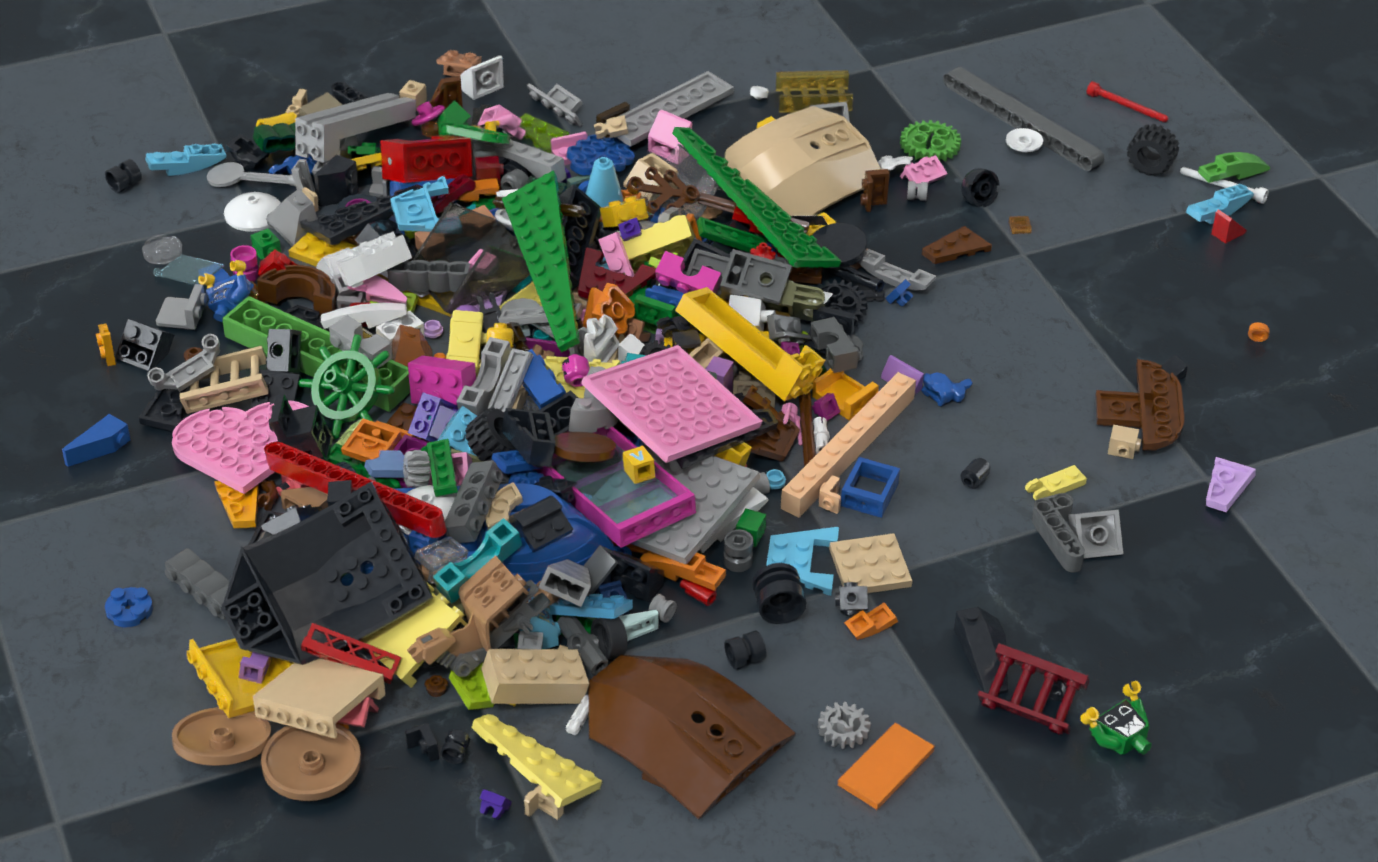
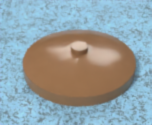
M219 707L201 710L186 716L176 724L172 731V743L175 752L190 762L203 765H229L249 760L262 753L268 740L271 738L269 721L256 717L255 711L228 718Z
M335 723L336 738L286 726L276 732L264 747L261 757L262 772L268 785L274 791L287 798L301 801L328 798L344 790L358 774L361 764L359 744L348 729Z

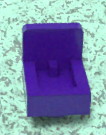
M637 217L618 224L623 241L642 235L641 230L643 228Z

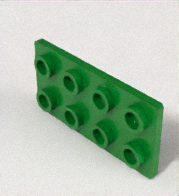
M637 288L633 291V295L629 297L635 304L634 318L657 325L656 323L660 318L681 316L675 313L676 306L646 297L645 288Z

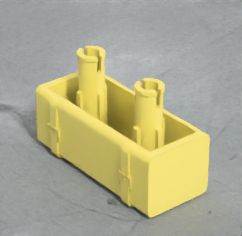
M454 310L450 321L449 347L446 359L475 363L477 378L481 363V346L486 345L487 333L482 332L483 313Z

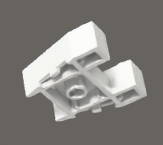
M391 232L369 242H362L359 246L352 249L348 247L324 258L332 276L341 274L344 284L355 288L364 284V280L412 258L404 236L396 237L394 232Z

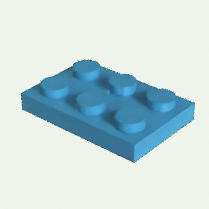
M590 594L586 596L581 607L563 598H558L557 602L550 605V614L615 619L633 609L632 599H624L622 595L603 598L602 594Z

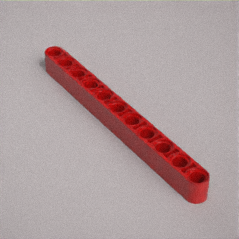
M271 442L264 447L269 469L326 494H328V482L351 480L353 491L372 482L397 524L431 538L441 537L447 531L442 509L284 443Z

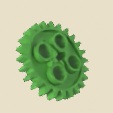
M922 120L921 124L915 121V125L909 124V128H904V131L901 132L900 144L901 149H904V153H909V157L915 156V160L927 156L930 158L936 155L939 161L940 159L947 161V157L952 159L953 155H957V151H960L961 138L960 134H957V129L952 130V126L946 127V123L939 124V121L933 123L932 120L926 123Z

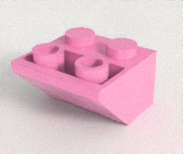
M660 110L648 135V151L679 164L690 154L677 141L678 139L672 132L674 127H689L692 129V122Z

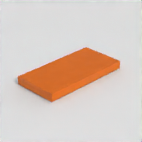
M894 723L838 779V786L878 810L934 752L935 746L899 724Z

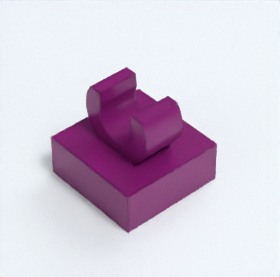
M827 393L812 405L814 414H818L821 417V421L823 417L828 421L840 412L834 393Z

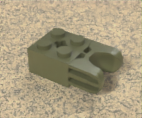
M763 276L760 279L764 284L770 283L772 280L769 276ZM788 280L780 305L762 301L766 310L772 309L788 313L790 317L812 321L813 309L825 307V294L818 287L801 285Z

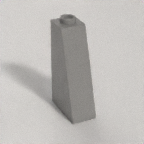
M569 559L548 565L538 588L581 607L591 587L589 569Z

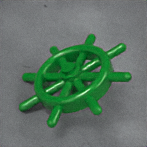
M359 334L354 335L350 350L331 355L327 347L321 346L319 352L325 361L317 369L313 380L300 379L298 382L300 387L311 388L314 405L318 406L321 414L334 421L331 432L334 440L340 436L342 423L352 422L359 418L374 422L368 412L376 403L379 394L391 395L395 392L393 386L381 385V377L377 368L389 358V352L383 351L373 360L369 359L359 352L362 339ZM356 362L361 363L364 367L354 374ZM347 363L345 374H343L339 366ZM368 375V384L358 383ZM325 389L335 390L325 398ZM358 392H365L361 400L356 395ZM349 398L354 407L346 410V405ZM339 399L337 410H331L329 406Z

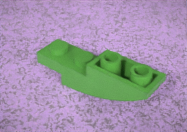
M1232 152L1217 155L1215 162L1199 166L1198 173L1208 183L1230 176L1243 179L1269 171L1270 166L1254 154Z

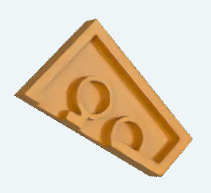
M214 481L215 488L233 528L256 527L259 484L243 494L220 481Z

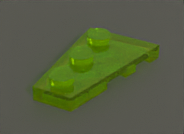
M527 113L520 117L521 124L519 127L525 130L524 137L531 139L535 147H540L545 152L551 153V139L570 135L569 132Z

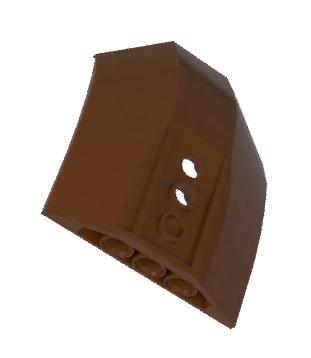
M620 655L589 680V740L593 739L639 768L670 793L697 819L705 815L796 734L741 687L708 666L689 659ZM693 714H701L705 721L703 723H696L692 720L691 716ZM717 729L722 735L714 736L710 730Z

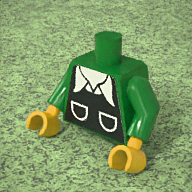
M1133 681L1131 683L1133 691L1130 689L1129 684L1123 687V693L1131 698L1130 701L1126 698L1100 716L1096 708L1090 707L1080 718L1083 724L1090 725L1091 735L1096 739L1099 746L1112 749L1122 755L1134 748L1144 755L1152 746L1147 740L1149 721L1142 700L1137 696L1141 686L1138 681Z

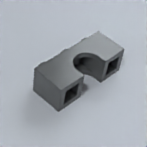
M835 317L811 322V340L818 350L826 349V362L832 371L837 373L857 368V360L860 358L859 349L853 345L850 336L846 335L843 326L837 322Z

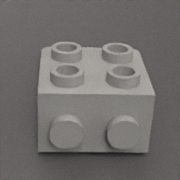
M195 284L189 299L165 298L157 316L156 325L196 329L203 309L207 304V294L204 293L203 285Z

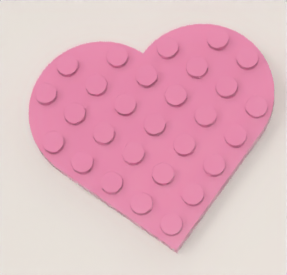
M288 401L292 410L309 407L300 402ZM270 402L263 403L246 412L231 407H222V410L210 411L209 408L196 412L182 420L174 429L171 442L173 451L177 458L184 463L245 494L274 473V471L269 469L264 452V447L267 444L278 442L275 432H272L269 427V419H271L272 406L274 404L270 405Z

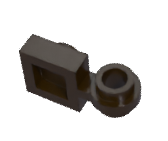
M507 323V328H511L514 331L513 344L516 345L515 349L529 351L530 348L525 344L527 340L519 323Z

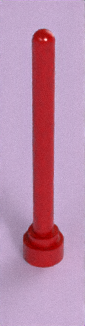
M1091 81L1087 88L1086 94L1091 97L1101 96L1159 121H1168L1167 115L1102 89L1099 83Z

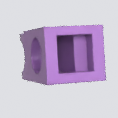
M252 652L250 658L243 656L240 663L239 678L262 684L272 657Z

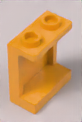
M830 368L826 373L813 381L812 397L818 400L827 393H834L840 409L838 414L850 421L878 393L879 385L872 381L867 386H863L846 375L844 371L834 373Z

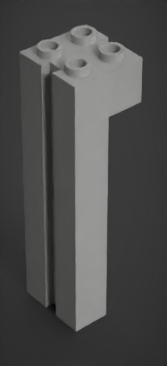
M385 93L295 118L296 155L308 158L309 154H311L313 160L320 162L330 161L336 154L340 155V139L416 118V100L407 97L399 98V95Z

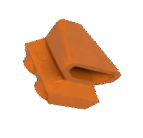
M607 283L603 291L592 287L589 292L583 327L587 328L588 319L597 318L599 320L605 314L613 319L618 328L614 333L618 339L620 334L627 331V320L633 318L635 304L617 285Z

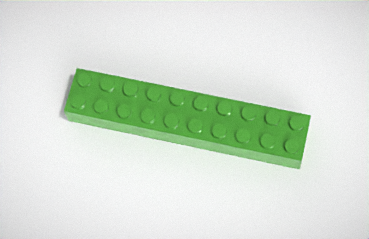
M250 296L222 318L226 338L248 348L262 346L266 356L268 352L267 337L269 329L302 331L300 371L314 377L317 369L325 361L319 352L321 346L327 347L331 355L342 351L331 344L330 332ZM393 360L388 361L379 367L378 370L381 377V385L393 386L395 392L391 395L379 394L374 404L388 412L410 393L408 367ZM356 362L354 374L364 367L361 363ZM347 363L339 366L343 374H345ZM368 375L358 383L368 384ZM358 392L356 395L362 399L365 392Z

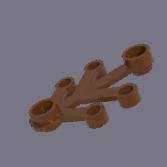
M648 167L645 177L648 180H654L659 186L644 184L642 179L637 176L631 177L626 184L627 190L631 194H638L639 192L660 194L657 199L651 200L647 204L646 210L650 214H655L659 207L672 196L679 197V199L674 203H669L665 210L671 207L680 208L685 203L694 204L699 199L698 189L693 185L686 186L676 176V173L670 169L665 172L663 177L655 167ZM668 183H673L678 189L672 188Z

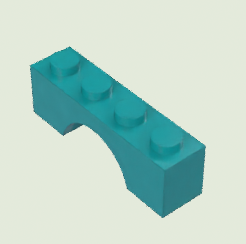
M505 518L501 519L486 532L482 544L470 557L458 563H448L433 576L436 588L451 604L460 598V587L495 555L503 562L522 546L519 532Z

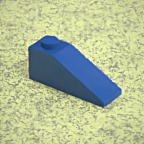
M108 414L62 448L65 465L72 466L117 451L130 441L128 424Z

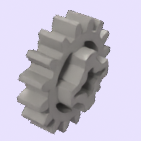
M836 702L834 703V708L826 706V712L821 711L820 718L818 719L819 735L824 736L825 742L831 740L833 747L841 744V748L844 749L845 745L849 744L851 748H854L855 742L861 745L863 739L868 738L871 723L869 722V715H864L863 708L857 710L856 704L849 707L847 702H844L843 706H839Z

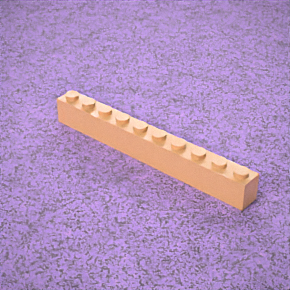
M898 372L782 489L781 509L799 518L819 498V491L823 482H827L832 475L839 477L914 400L916 380Z

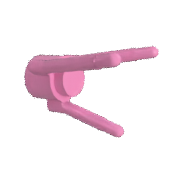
M789 402L784 404L781 409L785 414L783 424H787L788 419H790L800 429L797 439L798 444L801 446V417L797 415L798 407Z

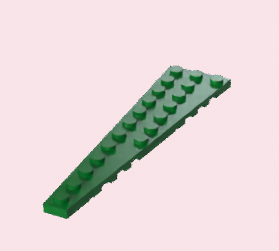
M674 127L672 134L678 139L677 141L687 149V152L697 160V163L707 171V174L717 182L716 184L727 193L726 195L737 204V207L747 215V218L757 226V229L767 237V240L777 248L778 252L787 259L792 267H839L841 260L825 246L821 248L816 243L817 239L813 235L805 234L803 226L790 221L792 217L787 212L782 210L779 205L749 179L744 180L739 176L741 172L736 168L732 169L729 167L728 161L725 158L715 155L716 150L708 145L691 128Z
M553 170L515 192L508 194L502 198L557 346L561 352H564L579 344L580 338L576 321V310L573 305L574 296L571 290L573 287L569 276L571 273L566 237L564 236L565 230L562 224L563 215L560 210L561 201L558 197V180Z

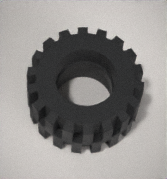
M1147 124L1139 128L1127 147V157H1130L1129 162L1133 163V167L1139 169L1140 173L1145 172L1148 176L1151 174L1154 176H1158L1159 173L1161 175L1170 169L1179 152V142L1175 140V134H1171V130L1168 128L1167 130L1164 129L1162 125L1158 127L1156 124L1151 126ZM1148 147L1154 148L1158 153L1152 152Z
M487 408L473 419L465 430L469 447L481 461H491L493 453L517 450L501 431L505 414L501 409Z

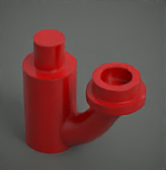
M686 579L681 581L680 587L685 589L687 595L707 606H710L715 601L717 589L714 591Z

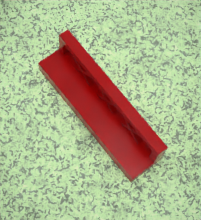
M312 623L307 637H304L301 645L302 651L325 660L383 674L384 682L391 684L401 657L314 623ZM318 631L325 634L328 642L323 644L313 640L314 632ZM339 641L347 642L350 651H341L334 648L332 644ZM362 649L368 650L372 659L365 660L357 657L355 652ZM386 657L394 660L392 668L388 669L378 665L377 661Z

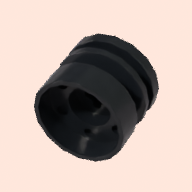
M773 563L756 572L753 577L752 586L757 599L759 614L763 620L772 624H786L796 620L804 613L807 602L799 573L795 567L786 563Z

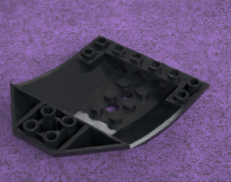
M369 482L313 516L245 547L241 546L221 611L240 649L304 665L320 659V657L301 650L304 637H307L312 623L353 639L361 640L433 599L421 567L399 525L373 483ZM367 563H373L372 572L364 574V566ZM346 574H352L354 578L349 586L342 584V578ZM318 631L314 632L313 640L323 644L328 642L325 634ZM344 641L332 644L334 648L339 650L348 646L347 642Z

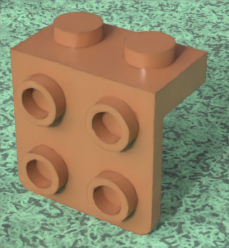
M449 50L437 59V64L444 65V75L460 76L469 68L481 64L482 57H478L474 53H465L464 55L458 54V51Z

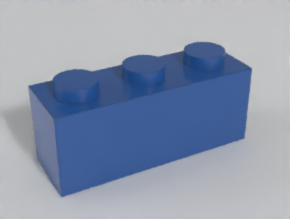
M530 349L528 352L533 354V358L522 385L537 407L541 409L564 395L566 391L561 383L557 384L555 382L556 377L552 370L545 368L546 364L540 354L536 355Z

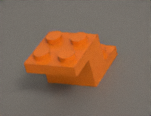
M362 419L341 448L343 455L365 462L366 460L378 458L380 450H393L404 435L415 436L409 434L407 430L380 421L372 422Z

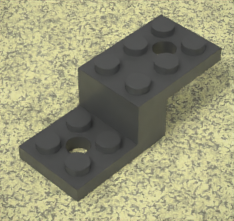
M695 248L686 276L697 275L702 266L721 272L722 282L716 293L720 298L729 300L730 295H746L780 305L792 265L735 249L732 250L731 256L728 258ZM763 276H769L772 280L770 283L764 284L760 279Z

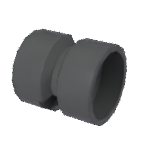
M732 530L724 538V565L733 572L748 570L753 562V536L745 530Z

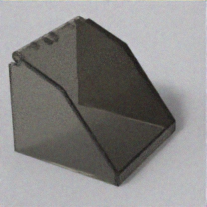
M449 203L412 259V261L425 260L428 262H469L479 249L484 250L456 292L447 291L439 293L428 290L442 309L449 314H452L461 305H477V296H481L483 301L486 302L489 300V293L493 292L495 298L507 294L530 275L519 243L500 222H496L495 218L453 203Z

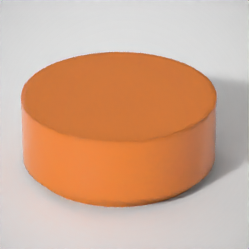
M1253 323L1249 327L1248 336L1253 341L1263 342L1268 339L1270 329L1266 324Z

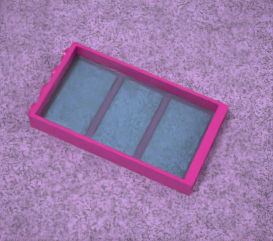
M601 427L597 428V432H592L606 436L616 443L615 455L611 459L598 462H581L565 459L553 454L551 467L544 466L541 469H534L537 473H542L544 476H552V478L557 479L565 478L567 481L577 482V485L572 487L575 497L570 503L591 522L600 527L601 531L620 548L696 513L695 494L655 461V478L634 484L624 471L622 452L637 448V446L614 427L609 429Z

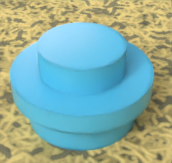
M773 469L767 472L766 475L771 489H780L785 485L786 479L780 470Z

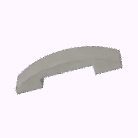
M870 249L858 261L873 276L895 287L906 279L911 284L907 290H924L936 279V275L920 269L912 273L885 262V255Z

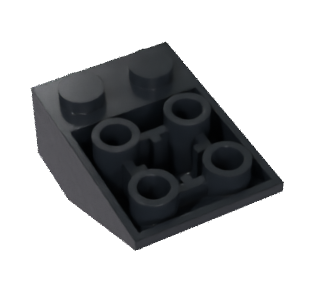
M390 219L368 223L355 239L360 244L394 232L396 237L403 235L412 256L407 261H426L410 242L409 237L403 234L397 228L396 223Z

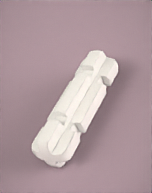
M588 695L582 698L581 703L571 717L572 719L567 723V733L577 735L588 718Z

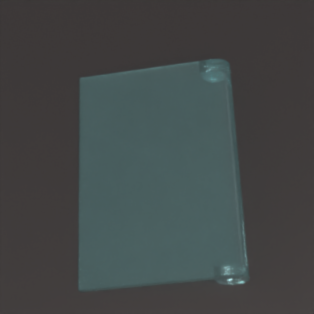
M180 255L162 270L155 268L153 275L195 285L200 284L199 276L205 277L204 273L214 275L224 267V264Z

